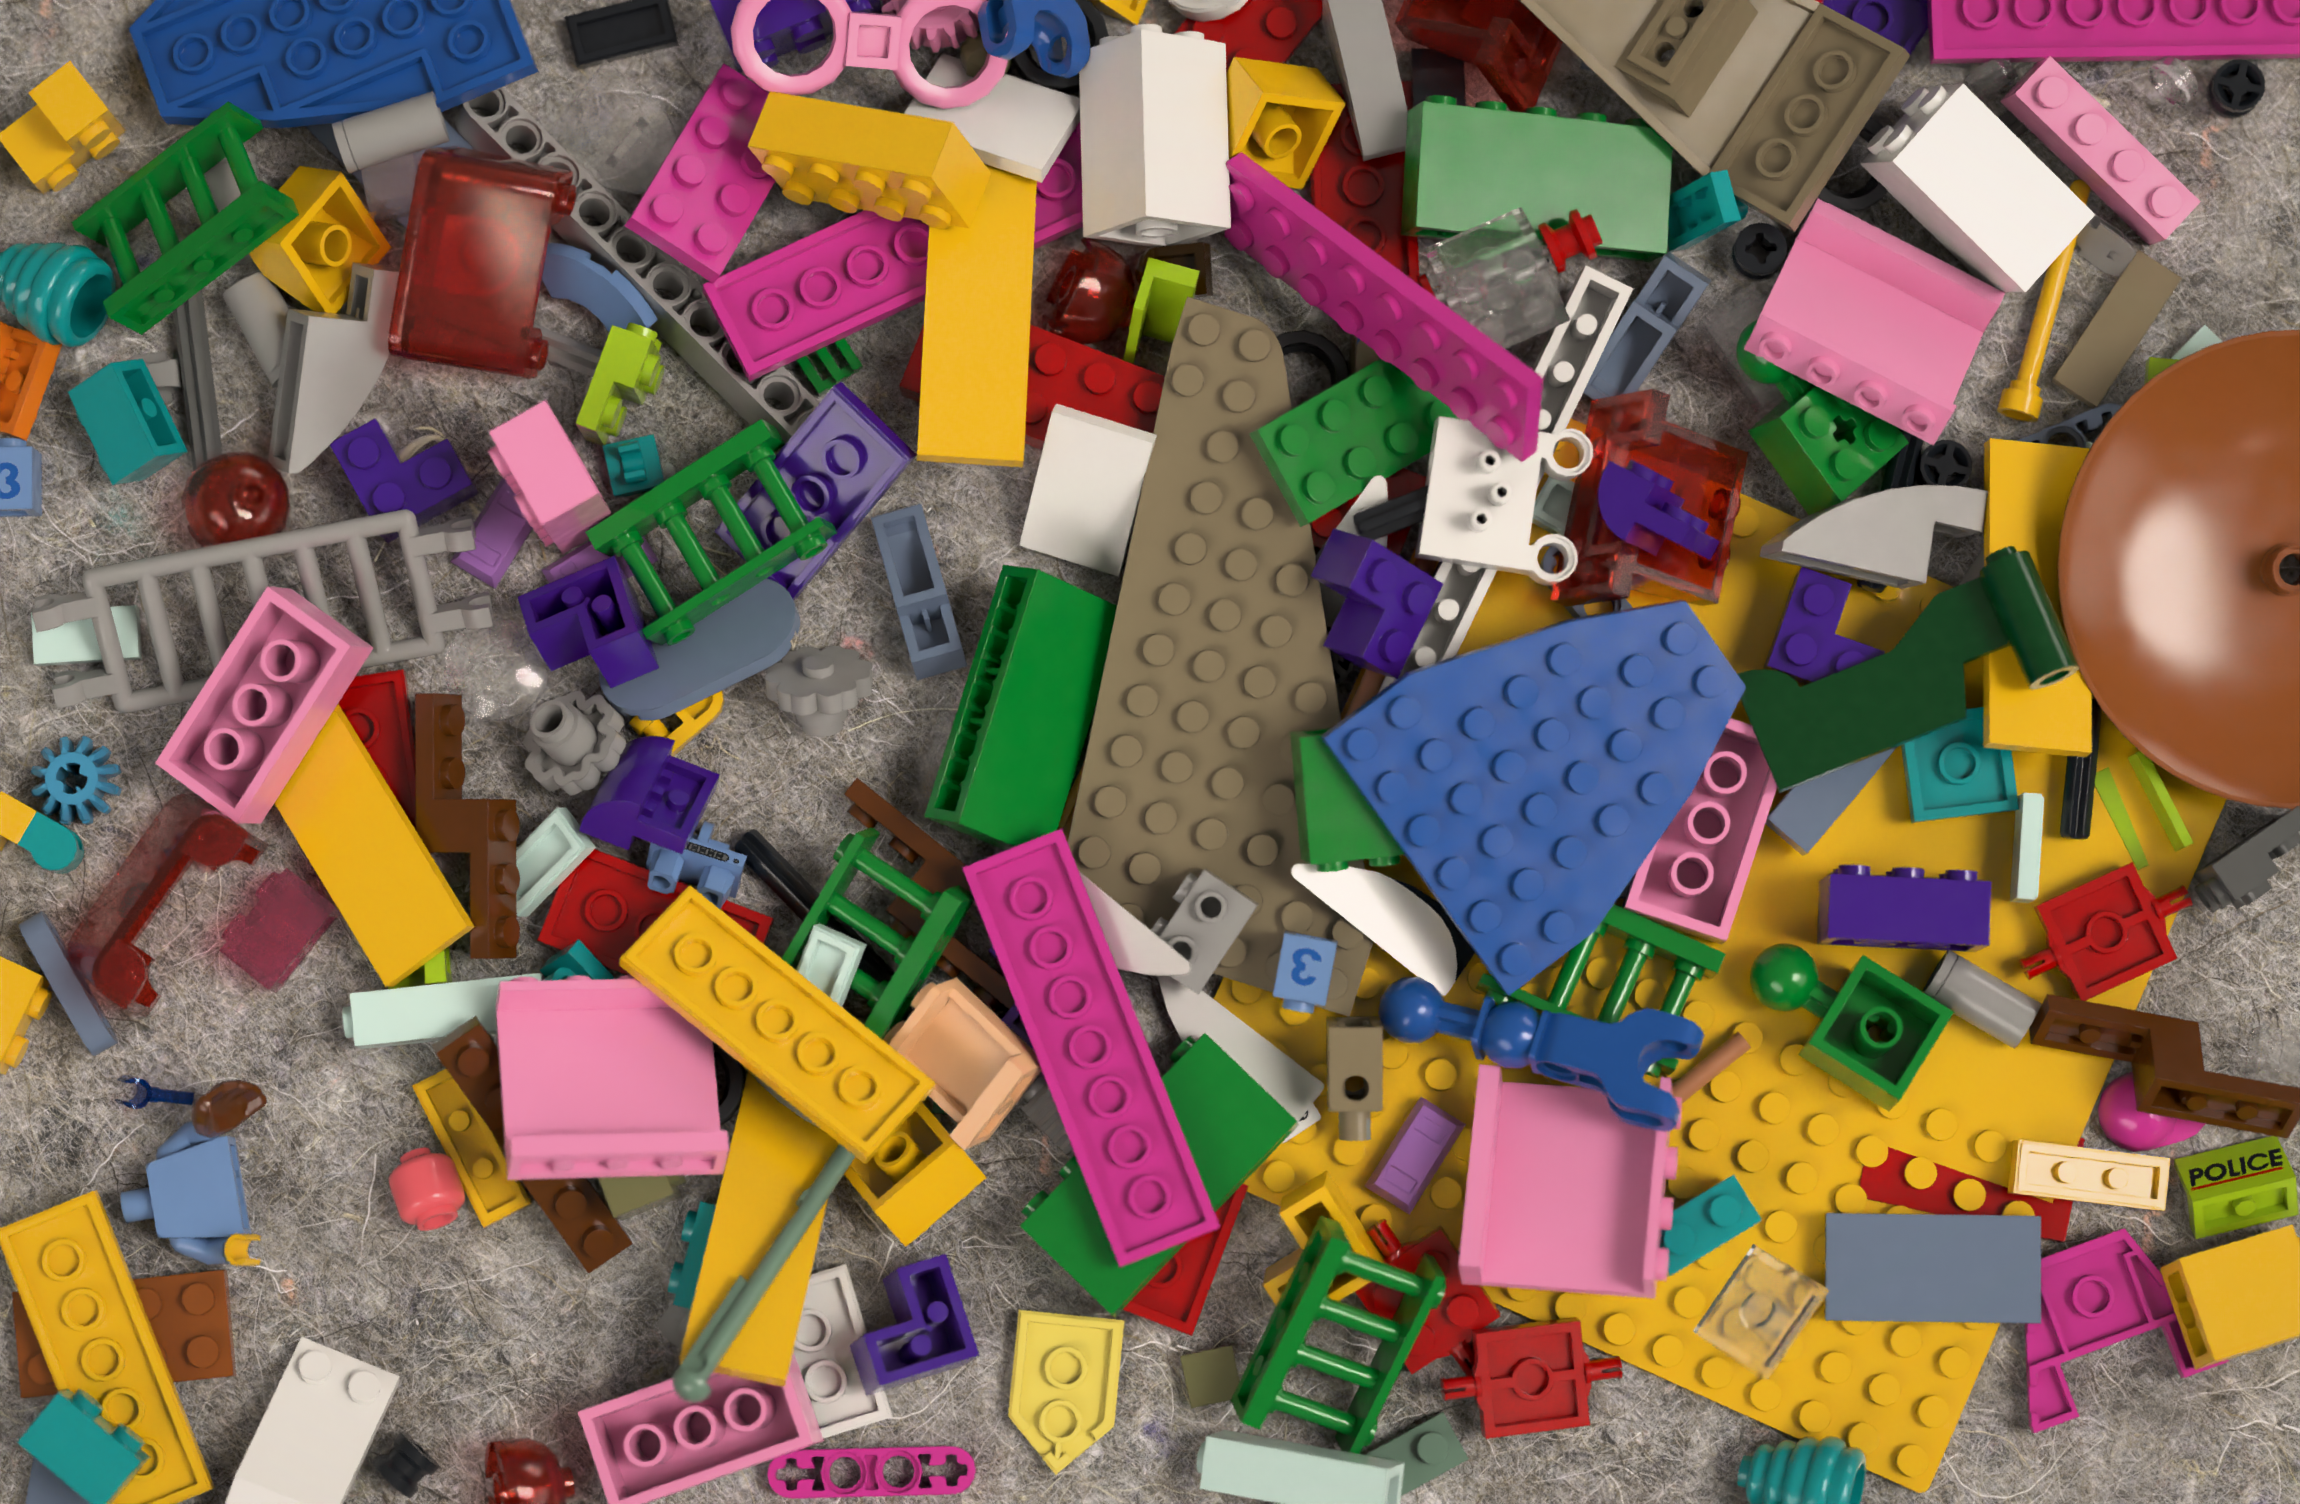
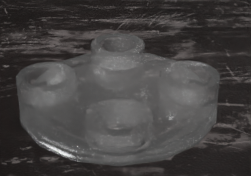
M493 618V627L482 629L465 628L454 638L445 655L444 679L449 694H461L463 711L483 722H503L523 715L538 702L541 694L545 692L548 686L549 678L546 662L530 638L527 628L511 619Z

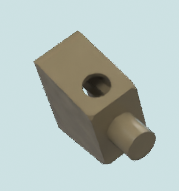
M1379 1016L1326 1017L1328 1110L1339 1112L1340 1140H1370L1371 1112L1382 1111L1383 1027ZM1351 1076L1363 1077V1088L1358 1091L1346 1090L1345 1080Z

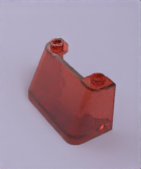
M459 146L427 149L421 157L415 178L388 334V351L390 355L413 361L525 379L536 378L538 371L544 368L549 352L548 341L542 339L541 329L533 326L551 225L559 223L564 215L569 216L573 211L576 201V186L571 184L574 171Z
M180 794L172 797L161 809L72 934L68 943V956L71 964L104 996L121 1008L147 1017L161 998V995L152 987L149 979L150 967L156 959L135 945L138 938L194 860L209 867L216 873L223 865L229 864L232 861H243L254 866L269 844L239 823L234 822L201 797L194 794Z

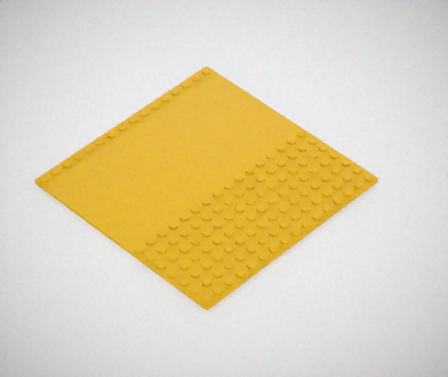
M1571 418L1566 429L1573 428L1581 431L1589 438L1593 448V457L1590 465L1584 472L1570 481L1598 496L1600 480L1609 460L1626 469L1631 459L1674 481L1670 492L1685 499L1681 509L1709 523L1705 534L1720 541L1711 560L1668 538H1665L1656 556L1631 544L1617 570L1612 569L1593 557L1591 558L1633 608L1684 600L1688 603L1736 673L1763 669L1795 575L1802 566L1760 557L1761 546L1801 519ZM1559 441L1553 458L1563 468H1574L1579 462V452L1572 443ZM1545 472L1537 487L1536 498L1549 477ZM1532 523L1529 545L1551 533ZM1544 546L1539 550L1537 555L1539 566L1543 556L1551 546ZM1414 550V552H1413V554H1412V557H1411V559H1410V561H1409V563H1411L1412 565L1414 564L1415 559H1416V558H1414V557H1415V550ZM1559 555L1555 556L1557 564L1553 569L1554 574L1560 573L1564 566V560ZM1808 568L1852 584L1835 634L1883 650L1885 653L1890 652L1896 647L1937 594L1953 588V586L1927 575L1925 584L1905 589L1887 586L1882 593H1874L1859 588L1855 578ZM1497 570L1456 656L1574 618L1547 585L1544 586L1536 583L1528 575ZM1572 572L1570 577L1577 585L1569 593L1573 598H1577L1580 591L1586 585L1595 581L1591 576L1587 575L1581 583ZM1594 593L1585 598L1584 610L1588 616L1613 612V604L1606 595ZM1984 656L1963 664L1966 709L1983 707ZM1361 668L1341 713V721L1348 711L1366 669ZM1739 700L1731 718L1750 724L1741 700ZM2102 711L2096 773L2109 767L2149 864L2137 870V873L2144 887L2155 898L2171 892L2182 885L2188 890L2227 799L2198 789L2171 775L2153 762L2194 842L2175 852L2128 760L2129 756L2139 750L2120 733ZM1901 745L1897 746L1864 788L1806 855L1802 856L1765 824L1727 941L1721 945L1667 927L1726 955L1718 973L1712 979L1703 976L1701 982H1694L1680 1014L1681 1017L1695 1022L1705 1035L1698 1054L1690 1060L1677 1059L1679 1060L1678 1065L1670 1075L1661 1072L1659 1078L1644 1074L1643 1078L1646 1083L1660 1089L1661 1077L1672 1078L1673 1084L1736 1032H1739L1745 1038L1751 1049L1682 1103L1680 1130H1670L1669 1147H1678L1676 1180L1666 1179L1664 1197L1673 1198V1210L1726 1178L1735 1175L1762 1221L1667 1277V1281L1657 1280L1655 1298L1482 1285L1492 1301L1536 1322L1576 1317L1581 1322L1582 1343L1611 1356H1619L1621 1360L1796 1439L1801 1440L1804 1437H1813L1821 1441L1828 1436L1840 1438L1847 1447H1857L1863 1451L1866 1457V1470L1918 1493L1927 1491L1933 1481L2000 1323L1825 1320V1213L1937 1215L1909 1209L1905 1206H1896L1867 1199L1865 1191L1859 1186L1863 1165L1873 1168L1883 1164L1888 1156V1147L1918 1157L1910 1160L1904 1169L1906 1182L1915 1189L1928 1188L1935 1182L1937 1169L1934 1163L2008 1188L2013 1140L2077 1147L2114 1059L2031 1044L2029 1029L2017 1047L2013 1049L1953 1014L1901 1100L1890 1111H1887L1798 1055L1820 1018L1803 1007L1792 1011H1777L1765 1006L1758 1000L1752 990L1750 972L1753 962L1763 950L1775 944L1787 943L1799 946L1807 951L1817 966L1818 980L1836 992L1851 968L1862 955L1920 991H1923L1932 972L1946 951L1817 945L1819 881L1829 874H1833V869H1838V865L1870 866V876H1886V872L1892 871V868L1895 867L1924 869V878L1939 879V874H1945V870H1970L1978 872L1977 881H1991L1989 946L1976 952H1953L2040 1002L2041 1005L2047 994L2076 999L2067 978L2057 967L2028 980L2024 972L2042 964V961L2022 969L2019 959H2024L2047 948L2046 933L2035 912V906L2133 862L2096 787L2094 788L2090 836L2085 840L2063 838L2060 835L2067 756L2011 750L2017 796L2025 792L2039 793L2044 797L2038 898L2030 903L2010 902L2015 811L1911 823ZM1778 788L1776 789L1769 814L1790 789L1779 793ZM1400 855V864L1391 866H1369V859H1363L1365 870L1379 872L1414 886L1438 902L1405 855ZM2185 895L2172 900L2170 904L2183 900ZM1618 897L1614 904L1622 907L1625 899ZM2178 912L2165 917L2167 936ZM1607 932L1604 938H1597L1566 1010L1586 1019L1597 1020L1627 952L1623 948L1625 940ZM1375 942L1372 944L1350 1016H1379L1380 998L1387 987L1403 977H1417ZM1476 953L1449 992L1443 996L1444 1002L1481 1010L1486 993L1476 989V986L1483 973L1490 976L1491 974ZM1567 953L1519 989L1547 1001ZM1654 954L1652 960L1646 959L1619 1022L1636 1011L1647 1008L1660 1009L1675 975V972L1671 969L1674 962ZM2152 971L2086 1001L2136 1010ZM1223 977L1214 1000L1324 1084L1323 1091L1313 1102L1321 1114V1119L1287 1142L1282 1143L1243 1183L1249 1186L1247 1192L1280 1207L1283 1196L1327 1170L1366 1231L1374 1224L1377 1227V1222L1386 1219L1387 1224L1401 1244L1419 1240L1437 1227L1442 1226L1460 1253L1479 1064L1500 1065L1491 1061L1487 1055L1484 1060L1476 1059L1471 1041L1436 1033L1435 1036L1422 1043H1403L1390 1036L1383 1028L1382 1111L1371 1112L1370 1140H1340L1339 1112H1331L1327 1106L1326 1017L1348 1016L1317 1006L1314 1007L1313 1013L1282 1008L1283 998L1274 997L1273 992ZM1873 1025L1869 1030H1866L1869 1033L1868 1036L1877 1043L1882 1041L1880 1039L1882 1029L1879 1026ZM1530 1064L1523 1068H1504L1501 1066L1503 1082L1581 1087L1549 1078L1543 1074L1533 1073ZM1351 1076L1345 1080L1346 1090L1358 1091L1362 1089L1363 1077ZM1421 1096L1466 1125L1409 1215L1364 1186ZM1974 1179L1960 1181L1953 1190L1955 1204L1965 1211H1973L1980 1208L1986 1198L1983 1185ZM2036 1197L2053 1203L2054 1200L2053 1198ZM2024 1201L2010 1202L2002 1211L2004 1216H2035L2032 1207Z

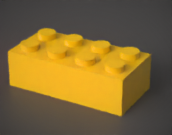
M769 92L748 143V148L760 161L762 169L773 177L781 187L782 194L795 203L801 205H810L812 201L827 203L847 213H855L857 209L872 211L892 221H901L903 217L918 219L937 229H947L949 225L970 229L991 172L954 122L778 92Z

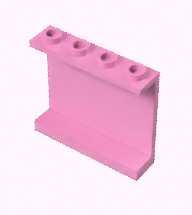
M1817 198L1792 245L1744 350L1763 357L1787 372L1934 446L1955 411L1957 405L1953 404L1982 335L1998 310L2005 292Z
M631 974L617 979L592 980L590 977L577 975L565 978L564 980L539 981L536 978L525 976L499 983L495 1009L507 1180L723 1174L729 1152L727 1131L720 1130L713 1041Z
M1479 1064L1459 1256L1461 1283L1655 1298L1657 1280L1667 1281L1669 1248H1660L1661 1229L1671 1230L1673 1220V1198L1664 1197L1666 1179L1676 1180L1678 1147H1669L1670 1131H1657L1623 1123L1612 1112L1607 1098L1599 1091L1584 1087L1503 1082L1501 1066ZM1661 1077L1660 1089L1669 1092L1673 1096L1672 1078ZM1674 1097L1678 1104L1680 1115L1677 1121V1125L1673 1129L1680 1130L1682 1117V1097Z

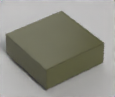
M1232 1345L1180 1356L1191 1408L1231 1400L1240 1381Z

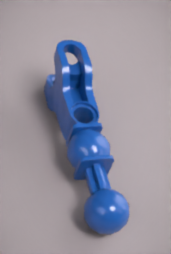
M986 0L980 6L978 21L983 46L988 54L1010 60L1032 44L1041 68L1047 73L1061 78L1075 76L1088 62L1090 42L1086 17L1075 0ZM1061 37H1064L1067 42L1065 58L1063 54V45Z
M1403 977L1390 984L1380 998L1378 1013L1382 1027L1390 1036L1403 1043H1422L1435 1036L1436 1033L1471 1041L1476 1059L1484 1060L1487 1055L1491 1061L1504 1068H1523L1530 1064L1533 1073L1543 1074L1558 1081L1599 1091L1607 1098L1610 1109L1623 1123L1657 1131H1670L1675 1128L1680 1110L1676 1099L1669 1092L1646 1083L1643 1079L1644 1074L1651 1064L1662 1058L1690 1060L1695 1057L1700 1051L1705 1036L1695 1022L1681 1016L1649 1008L1631 1013L1620 1022L1613 1024L1569 1014L1551 1013L1543 1010L1540 1016L1535 1009L1522 1002H1504L1496 1006L1494 998L1490 996L1484 998L1481 1010L1444 1002L1441 992L1433 984L1421 977Z

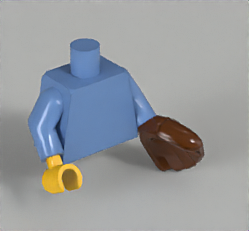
M228 1080L216 1084L205 1095L200 1096L193 1105L191 1121L185 1123L158 1147L155 1161L146 1164L149 1187L121 1192V1207L125 1222L131 1223L154 1218L158 1238L169 1239L175 1252L207 1265H259L261 1259H251L247 1252L249 1243L252 1240L259 1241L261 1237L258 1234H251L236 1139L231 1136H219L233 1130L266 1105L267 1098L262 1093L261 1088L245 1080Z

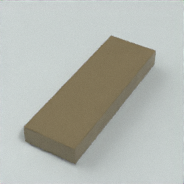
M2137 250L2136 255L2122 272L2051 382L2092 409L2098 407L2182 277L2142 251Z

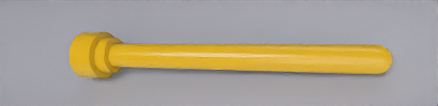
M2081 179L2073 181L2069 189L2087 205L2090 187ZM2078 234L2047 268L2017 379L2011 380L2009 388L2002 390L1997 411L2008 418L2023 422L2038 421L2043 399L2039 396L2041 388L2037 386Z

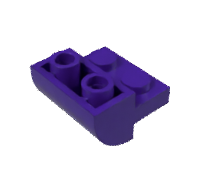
M1631 459L1626 469L1609 460L1600 480L1598 501L1602 517L1614 534L1655 556L1665 538H1668L1711 560L1720 541L1705 534L1709 523L1681 509L1685 499L1670 492L1674 481Z
M658 736L636 738L626 744L620 755L618 765L613 770L608 771L581 822L579 831L626 850L630 849L635 837L683 854L716 790L720 774L671 756L675 740Z

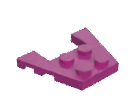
M2125 1228L2041 1258V1323H2024L2028 1421L2031 1433H2037L2079 1417L2062 1372L2061 1363L2155 1328H2162L2181 1378H2186L2229 1362V1360L2195 1370L2162 1274Z

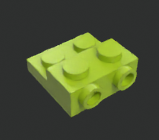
M630 322L626 330L612 325L575 423L586 441L600 446L606 445L609 435L617 437L623 426L627 407L622 406V400L626 399L643 405L647 393L652 395L657 393L665 370V366L660 364L661 356L659 351L662 342L656 339L657 332Z

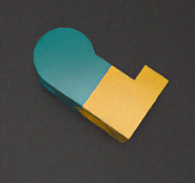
M2 791L0 792V851L3 850L9 839L30 851L35 862L48 871L64 874L75 870L79 866L84 856V844L74 831Z

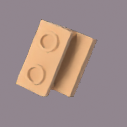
M957 977L938 985L931 982L922 988L912 1000L911 1006L915 1010L907 1021L897 1023L886 1034L883 1041L936 1082L934 1090L928 1096L958 1124L949 1136L963 1150H966L991 1137L1042 1069L1035 1051Z

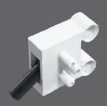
M1439 416L1434 421L1425 487L1356 513L1353 516L1358 536L1377 540L1419 523L1414 558L1524 574L1541 585H1555L1568 578L1575 570L1577 551L1570 540L1558 534H1548L1539 538L1532 545H1529L1540 464L1544 472L1551 478L1559 481L1571 480L1579 476L1590 465L1593 457L1591 442L1585 434L1573 428L1562 429L1554 434L1539 431L1537 452L1521 462L1505 449L1496 447L1488 436L1478 430L1471 421ZM1567 441L1577 448L1579 462L1576 467L1566 469L1555 462L1553 448L1557 442ZM1552 546L1562 553L1564 566L1560 573L1549 574L1540 568L1537 555L1542 547Z

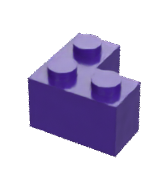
M375 418L330 444L369 516L408 509L415 514L419 527L479 494L459 455L448 439L402 462L384 428ZM398 532L380 535L387 544L399 538Z
M1333 528L1311 577L1341 594L1346 599L1323 646L1360 668L1398 679L1443 583L1376 541Z
M615 556L518 596L528 634L550 671L591 655L610 688H614L659 668L651 640L647 639L642 631L646 627V623L636 592Z
M1801 567L1795 575L1763 669L1785 673L1802 687L1883 655L1885 651L1835 634L1852 584Z
M942 1254L896 1268L882 1279L897 1325L864 1334L850 1344L866 1396L964 1366L979 1356L947 1255Z

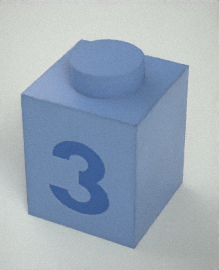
M0 438V517L42 516V454L34 447L27 446V441L20 438Z
M1285 931L1273 991L1274 997L1283 998L1282 1008L1313 1013L1315 1004L1326 1006L1337 940Z

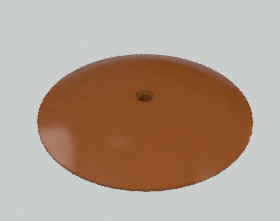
M2278 330L2232 338L2208 346L2180 359L2143 385L2111 417L2088 451L2076 475L2067 500L2059 537L2057 574L2058 597L2063 625L2070 647L2080 667L2079 671L2098 705L2120 733L2148 759L2171 775L2198 789L2228 800L2246 804L2292 809L2297 806L2300 807V575L2294 583L2288 584L2280 576L2279 565L2287 555L2295 557L2300 565V330Z

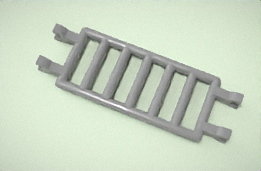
M402 509L90 568L82 575V584L85 592L63 596L50 594L38 596L34 599L36 608L32 609V616L36 632L54 629L68 622L92 618L104 668L86 672L65 671L55 673L56 685L52 686V692L57 709L69 707L83 702L85 699L112 695L114 706L120 713H131L194 701L210 676L184 681L158 577L189 571L213 669H215L228 649L229 642L210 567L241 562L252 608H254L267 586H269L262 557L293 552L304 598L331 617L314 548L346 542L369 642L373 647V650L360 669L437 655L445 648L443 632L461 628L482 629L493 627L492 615L494 614L490 592L474 594L464 598L462 601L436 605L425 555L445 551L465 552L476 550L474 540L476 538V531L472 515L454 518L440 525L418 528L415 514L408 509ZM398 532L422 636L391 642L366 538ZM137 581L163 685L132 691L105 587Z

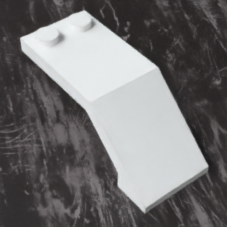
M301 1337L235 1475L225 1504H343L396 1392L400 1376Z

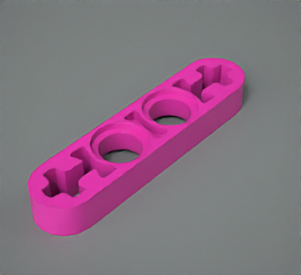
M956 1446L804 1449L773 1459L769 1465L767 1476L774 1492L782 1497L792 1499L952 1495L961 1493L970 1487L975 1479L976 1465L968 1451ZM919 1455H931L928 1466L943 1465L947 1461V1455H957L958 1464L967 1465V1475L959 1476L955 1486L947 1485V1478L945 1476H929L932 1487L921 1488L923 1467ZM904 1456L913 1464L914 1476L906 1486L894 1487L884 1478V1465L891 1457ZM813 1457H824L821 1469L824 1490L813 1489L816 1479L799 1480L795 1490L788 1489L786 1480H778L777 1471L778 1469L786 1468L787 1459H796L798 1468L809 1469L816 1468ZM839 1458H852L860 1466V1479L852 1488H840L831 1480V1466Z

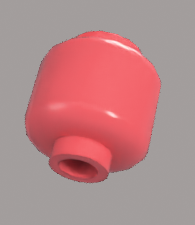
M425 1147L411 1150L400 1157L401 1164L391 1172L388 1178L389 1187L401 1220L410 1225H417V1228L421 1231L438 1229L453 1222L458 1217L457 1211L465 1202L464 1189L453 1159L443 1153H431V1150Z

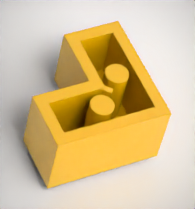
M69 61L28 92L37 105L0 132V142L32 183L44 195L50 189L57 192L68 186L79 174L76 169L92 157L95 160H99L111 153L120 143L118 137L125 133L126 130L82 74Z
M1327 1170L1282 1197L1279 1214L1300 1245V1248L1266 1268L1263 1287L1274 1304L1277 1305L1320 1215L1340 1222L1350 1242L1352 1252L1383 1262L1382 1254L1369 1234H1367L1364 1226ZM1343 1271L1342 1274L1335 1275L1327 1291L1328 1298L1339 1301L1371 1281Z

